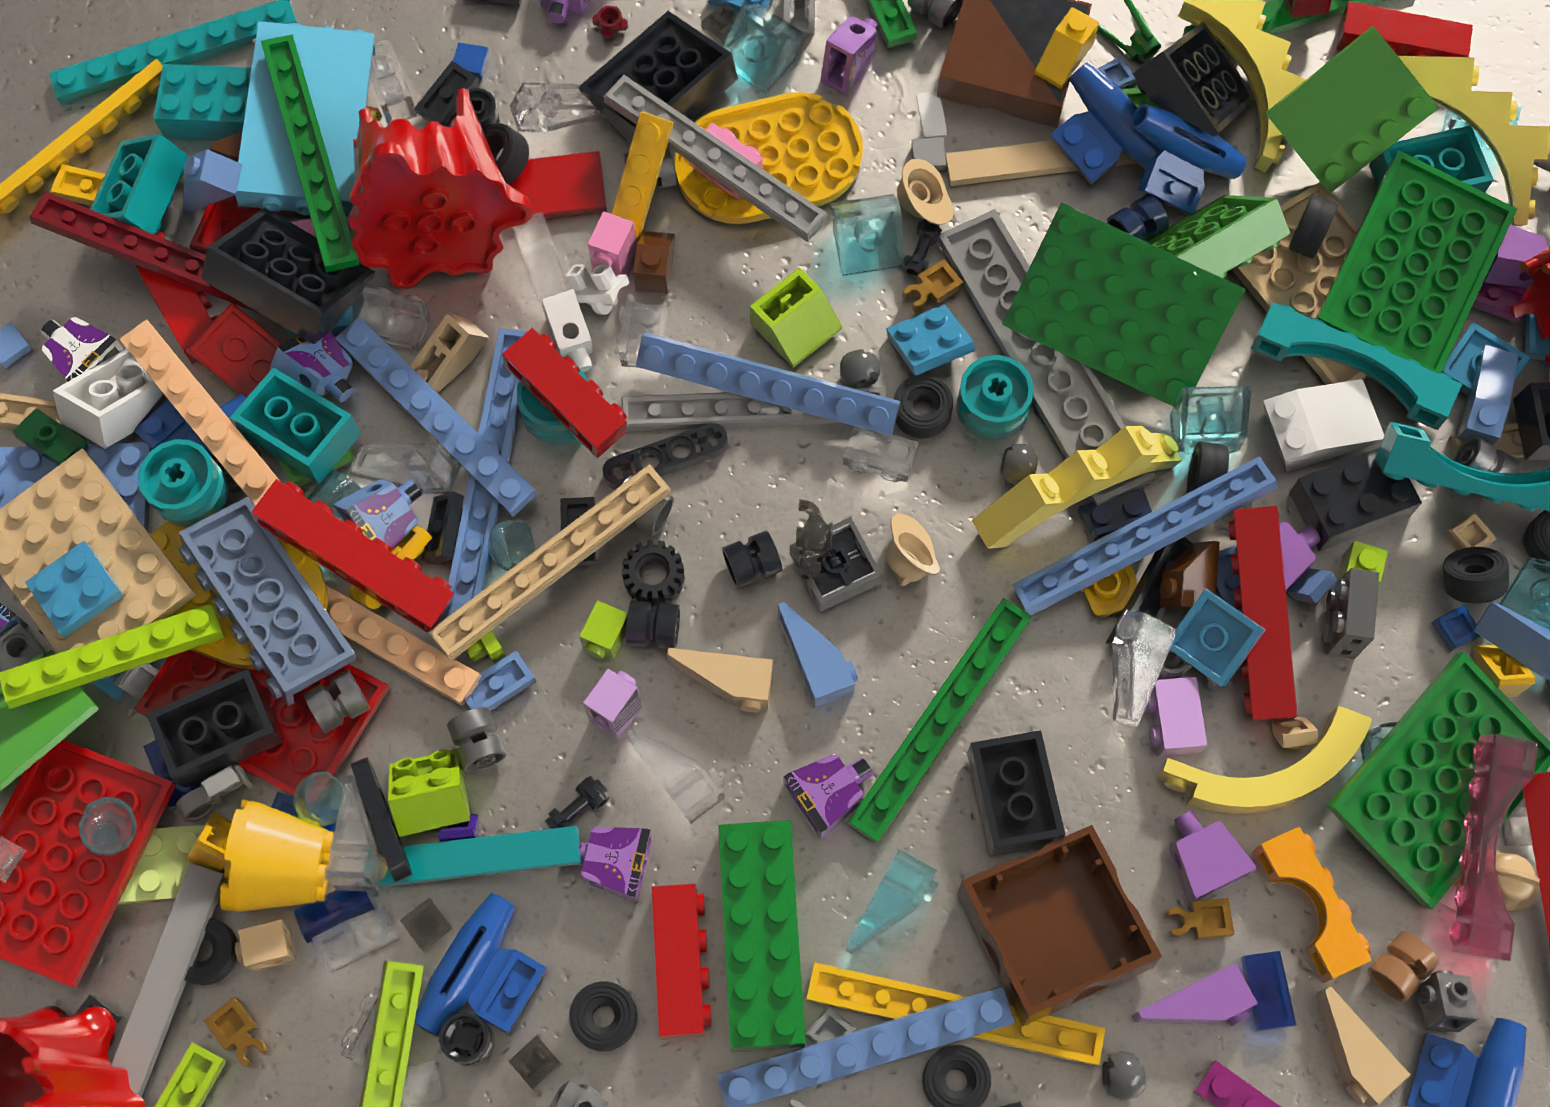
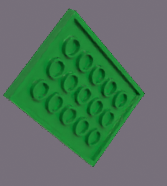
M1398 150L1392 158L1316 319L1324 321L1327 326L1341 332H1350L1356 335L1358 339L1371 345L1382 346L1388 349L1390 353L1401 358L1415 360L1424 368L1441 373L1515 216L1517 208Z
M1061 202L1002 325L1183 411L1246 289Z
M1465 652L1456 653L1326 807L1425 909H1433L1523 800L1524 793L1520 775L1543 773L1550 767V741Z

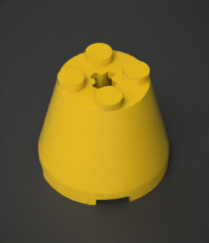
M242 800L241 807L243 810L236 809L225 850L224 878L228 879L227 883H222L220 888L222 910L242 912L316 903L317 901L324 902L328 887V880H325L327 868H332L335 847H332L334 832L262 803Z

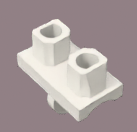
M584 264L572 266L565 275L570 285L568 290L574 289L578 303L592 305V309L598 315L610 313L613 305L618 303L617 294L620 288L630 283L626 275H615L610 264L596 266L590 275Z

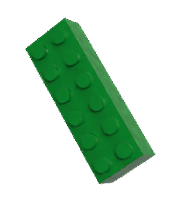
M791 820L718 825L731 1052L805 1047Z

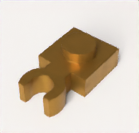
M942 259L920 273L917 277V282L920 285L911 284L903 290L902 298L906 300L910 296H917L919 300L913 303L912 310L919 312L925 307L928 299L931 298L937 305L962 289L963 281L946 260Z
M1228 898L1192 901L1190 903L1191 912H1187L1179 907L1171 908L1166 912V917L1176 916L1182 922L1181 928H1174L1168 931L1171 937L1183 936L1193 929L1195 940L1232 937L1234 935Z
M233 997L204 1020L224 1050L230 1051L233 1047H237L236 1057L242 1065L246 1067L252 1065L247 1057V1052L253 1046H256L261 1054L265 1055L268 1053L266 1044L250 1035L259 1026L238 998Z

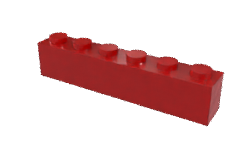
M275 479L252 510L253 522L424 632L428 633L438 624L454 599V593L450 591L452 588L450 584L440 577L434 576L432 579L421 572L422 567L408 557L402 560L391 553L393 551L392 547L381 539L375 538L374 541L362 534L363 529L349 519L343 522L333 515L334 511L322 501L316 500L315 503L303 496L305 494L304 491L294 483L287 481L284 484Z
M1277 506L1234 510V519L1228 520L1230 540L1237 541L1238 552L1237 554H1231L1233 575L1240 574L1241 588H1234L1236 609H1243L1245 616L1266 629L1241 664L1242 678H1249L1250 693H1244L1245 713L1252 714L1254 721L1298 718L1278 508Z

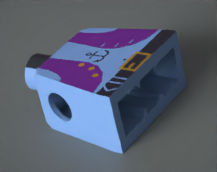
M331 332L315 344L299 336L277 347L270 370L273 367L320 396L330 393L340 403L346 401L354 392V388L347 382L353 366L352 359Z
M381 479L341 499L334 504V507L344 521L349 519L363 529V535L373 541L375 538L381 539L394 549L417 524V517L409 505L420 498L422 492L412 480H408L397 489L393 483Z

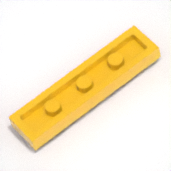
M640 112L612 210V215L634 222L637 243L642 235L674 124L673 121L647 112Z

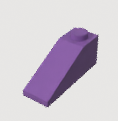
M1234 963L1136 1012L1132 1017L1135 1023L1219 1024L1228 1019L1232 1026L1250 1017L1251 1014L1248 1009L1258 1003L1237 964Z

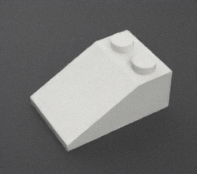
M127 349L53 390L59 422L104 449L131 434L163 395L162 391Z
M1363 379L1296 389L1263 400L1264 413L1286 473L1381 443L1384 438V433Z

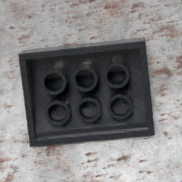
M667 11L578 86V88L629 143H632L636 124L604 103V95L623 75L690 120L738 80V75L731 52L670 11Z
M1204 21L1132 73L1136 78L1135 82L1138 89L1144 95H1147L1152 102L1213 137L1256 100Z
M263 208L207 247L201 279L268 317L273 322L297 334L302 339L315 344L335 327L374 277L375 271L359 262L357 266L326 273L316 237L267 208Z

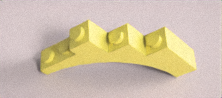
M1184 0L1177 17L1195 26L1204 21L1215 39L1237 61L1250 83L1257 102L1260 119V142L1254 169L1266 173L1272 162L1278 164L1285 146L1280 144L1283 135L1265 112L1306 80V78L1286 71L1292 57L1287 55L1291 42L1261 31L1266 16L1261 14L1266 3L1262 0Z
M1398 56L1435 103L1460 116L1478 132L1494 154L1503 174L1509 205L1517 208L1511 225H1528V219H1533L1535 213V200H1530L1531 187H1536L1538 181V167H1533L1534 162L1548 160V154H1550V126L1510 125V120H1515L1517 113V100H1512L1513 92L1472 91V86H1477L1479 80V66H1474L1475 57Z
M1125 426L1096 450H1077L1048 474L1028 475L973 518L972 522L987 549L1007 547L1048 518L1101 490L1142 474L1174 468L1183 460L1177 452L1178 446L1176 442L1166 433H1150L1143 426Z

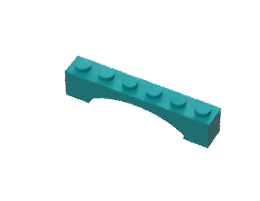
M1274 302L1270 306L1250 348L1279 362L1287 356H1310L1332 360L1357 369L1375 379L1393 393L1408 410L1407 418L1437 431L1448 418L1462 386L1461 383L1454 381L1447 374L1431 371L1422 367L1415 360L1401 358L1390 353L1388 349L1382 346L1371 345L1358 339L1356 335L1350 332H1341L1327 326L1320 319L1309 318L1297 313L1290 306L1279 305Z
M1394 422L1389 423L1375 458L1386 476L1396 480H1403L1406 477L1414 479L1426 487L1436 488L1437 485L1449 487L1450 490L1460 495L1468 496L1470 493L1482 495L1485 499L1494 503H1503L1504 500L1513 502L1518 507L1528 511H1535L1538 508L1547 510L1550 513V468L1524 473H1498L1475 469L1455 462L1430 446L1431 441L1423 429Z

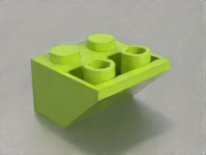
M800 267L750 305V324L793 368L842 330V324L822 289Z
M442 749L428 756L415 759L403 758L396 763L389 764L388 803L399 837L470 821L469 798L463 768L457 755L458 749Z

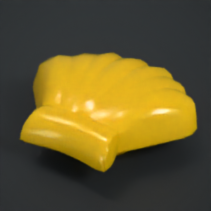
M1130 564L1080 591L1086 594L1094 614L1104 618L1124 610L1138 583L1135 572Z

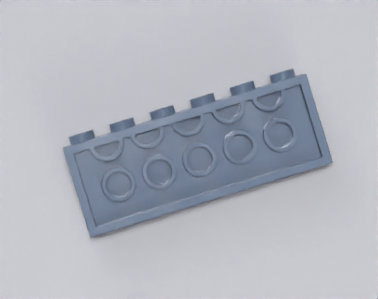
M246 497L179 531L182 546L178 547V550L188 566L194 564L198 570L195 576L205 592L211 590L216 597L212 601L222 618L228 616L232 621L233 625L230 626V629L240 645L246 643L251 650L248 653V657L258 672L264 670L269 677L266 680V684L274 698L282 697L286 705L290 706L294 703L293 695L355 661L356 655L275 535L253 522L251 512L255 506L249 497Z

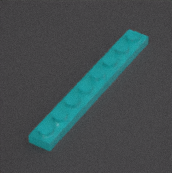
M289 0L273 1L49 72L56 98L60 104L123 85L155 59L162 65H186L252 44V39L256 38L258 21L281 24L297 23Z

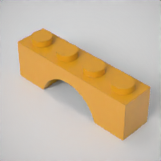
M1300 826L1260 844L1253 850L1270 883H1283L1294 886L1306 894L1313 903L1317 913L1318 928L1313 941L1306 951L1323 983L1372 961L1369 955L1370 946L1366 938L1361 933H1357L1351 922L1352 913L1344 900H1339L1332 887L1334 886V880L1331 873L1325 866L1321 867L1315 856L1316 847L1313 840L1307 833L1303 834Z

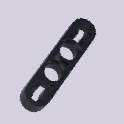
M706 424L608 459L603 466L604 481L608 487L616 490L629 476H634L630 462L635 461L636 471L639 472L643 469L640 462L647 455H654L659 459V464L654 470L660 477L718 457L727 449V433L719 424ZM713 434L715 439L719 438L718 445L712 446L710 442H707L708 435ZM698 439V445H700L701 452H696V446L693 440ZM678 444H685L691 451L687 457L680 459L673 456L672 449ZM619 467L621 471H624L623 478L617 479L613 475L614 468Z
M365 757L351 763L357 785L394 881L397 883L413 876L411 866L369 758Z

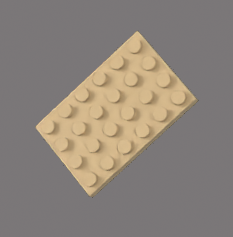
M1321 182L1280 206L1290 234L1279 240L1280 244L1277 247L1257 253L1253 256V261L1244 266L1232 268V271L1266 312H1268L1274 302L1279 305L1290 306L1297 313L1309 318H1316L1359 229V226ZM1313 195H1318L1325 200L1338 204V209L1316 256L1308 258L1301 253L1291 251L1289 243L1310 198ZM1303 356L1326 385L1359 379L1364 381L1370 377L1357 369L1339 362Z
M83 448L0 508V575L57 653L168 618L197 596ZM85 540L96 553L124 594V597L64 638L58 633L25 581Z

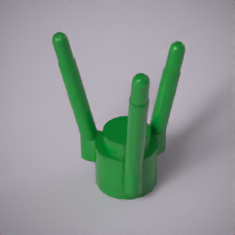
M1123 0L1139 27L1130 37L1131 46L1100 24L1098 31L1123 49L1131 60L1138 56L1141 61H1146L1158 53L1162 44L1149 28L1140 9L1135 7L1132 0Z

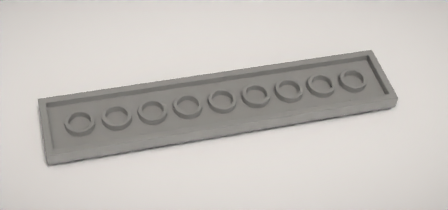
M994 209L940 233L938 238L939 245L955 272L963 281L965 289L1006 357H1011L1022 364L1031 375L1034 386L1032 402L1064 457L1067 459L1077 450H1096L1126 426L1091 367L1002 325L1030 266L996 210ZM1154 472L1133 477L1101 490L1088 498L1096 506L1101 505L1124 493L1134 491L1153 482L1156 475Z

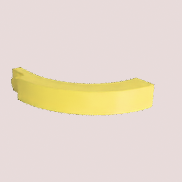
M1337 706L1329 714L1318 744L1313 747L1310 753L1296 764L1273 774L1251 778L1225 777L1211 774L1167 758L1160 768L1157 779L1164 781L1165 786L1177 792L1190 791L1186 805L1206 811L1223 814H1254L1280 809L1311 795L1331 780L1357 752L1373 718Z

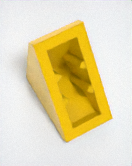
M1495 645L1473 646L1475 664L1507 697H1517L1535 683V676L1528 667Z
M213 811L185 860L192 864L221 872L226 864L224 856L232 821Z

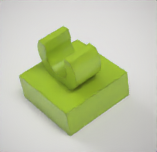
M492 630L466 649L473 663L481 660L487 654H489L494 664L506 657Z

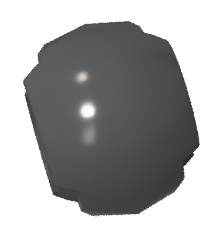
M863 349L851 351L842 357L840 376L844 384L850 387H869L879 379L880 362L874 353L865 352Z
M1013 444L1005 449L1000 472H1002L1001 474L1006 482L1016 485L1028 475L1036 474L1038 457L1035 454V450L1026 444Z
M1121 1051L1112 1054L1102 1064L1103 1084L1108 1086V1093L1115 1099L1130 1100L1138 1097L1145 1089L1144 1066L1139 1065V1058L1133 1053Z

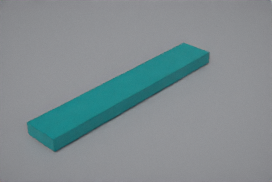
M571 826L403 846L413 876L397 883L389 871L382 850L366 851L367 887L380 888L581 864L579 828Z

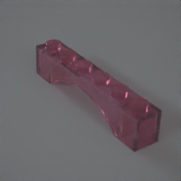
M1491 734L1479 736V741L1475 745L1473 752L1476 762L1475 773L1469 785V795L1471 797L1470 812L1467 814L1464 822V830L1467 835L1465 849L1462 851L1459 860L1460 868L1462 869L1461 881L1455 892L1457 912L1455 922L1450 930L1452 952L1492 960H1511L1515 924L1505 907L1498 885L1496 844L1502 821L1510 804L1520 790L1533 779L1538 742Z

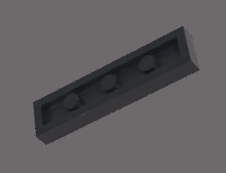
M1186 537L1155 551L1106 641V644L1129 662L1139 661L1167 609L1166 607H1160L1159 588L1162 581V572L1192 544Z

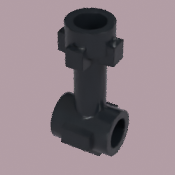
M925 219L919 222L916 230L919 240L912 256L906 255L903 261V265H905L903 270L907 275L917 278L920 273L928 269L929 262L925 261L930 246L938 242L940 233H942L939 225L930 223Z
M592 776L585 778L575 789L580 796L561 812L554 808L548 813L550 817L545 820V823L550 829L571 827L569 823L586 808L590 807L594 812L599 810L610 799L604 785L598 779L595 781Z

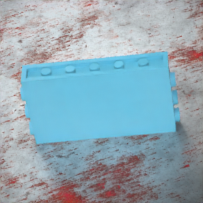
M258 21L238 163L242 164L235 195L238 206L267 208L272 212H279L281 210L296 211L302 215H310L261 45L262 40L293 34L344 213L347 217L354 206L349 198L355 184L353 139H357L359 127L358 112L366 108L372 56H376L374 33H367L363 30H338L329 26L319 28L303 26L298 23L281 24Z

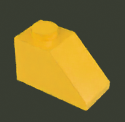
M1072 7L1055 29L1034 74L1062 89L1094 45L1099 21Z

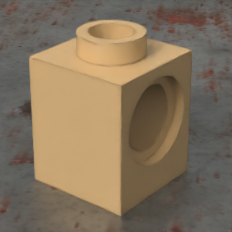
M281 919L238 930L240 941L235 943V951L239 963H243L244 967L257 971L296 961L291 926Z

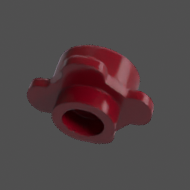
M604 6L592 18L593 25L599 27L601 36L606 39L612 38L613 34H616L618 31L627 30L629 26L628 20L622 18L621 11L616 6Z

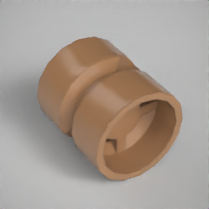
M1401 931L1388 945V954H1381L1368 968L1367 972L1372 981L1387 995L1399 1002L1406 1003L1420 987L1418 979L1426 980L1440 962L1432 949L1413 934Z

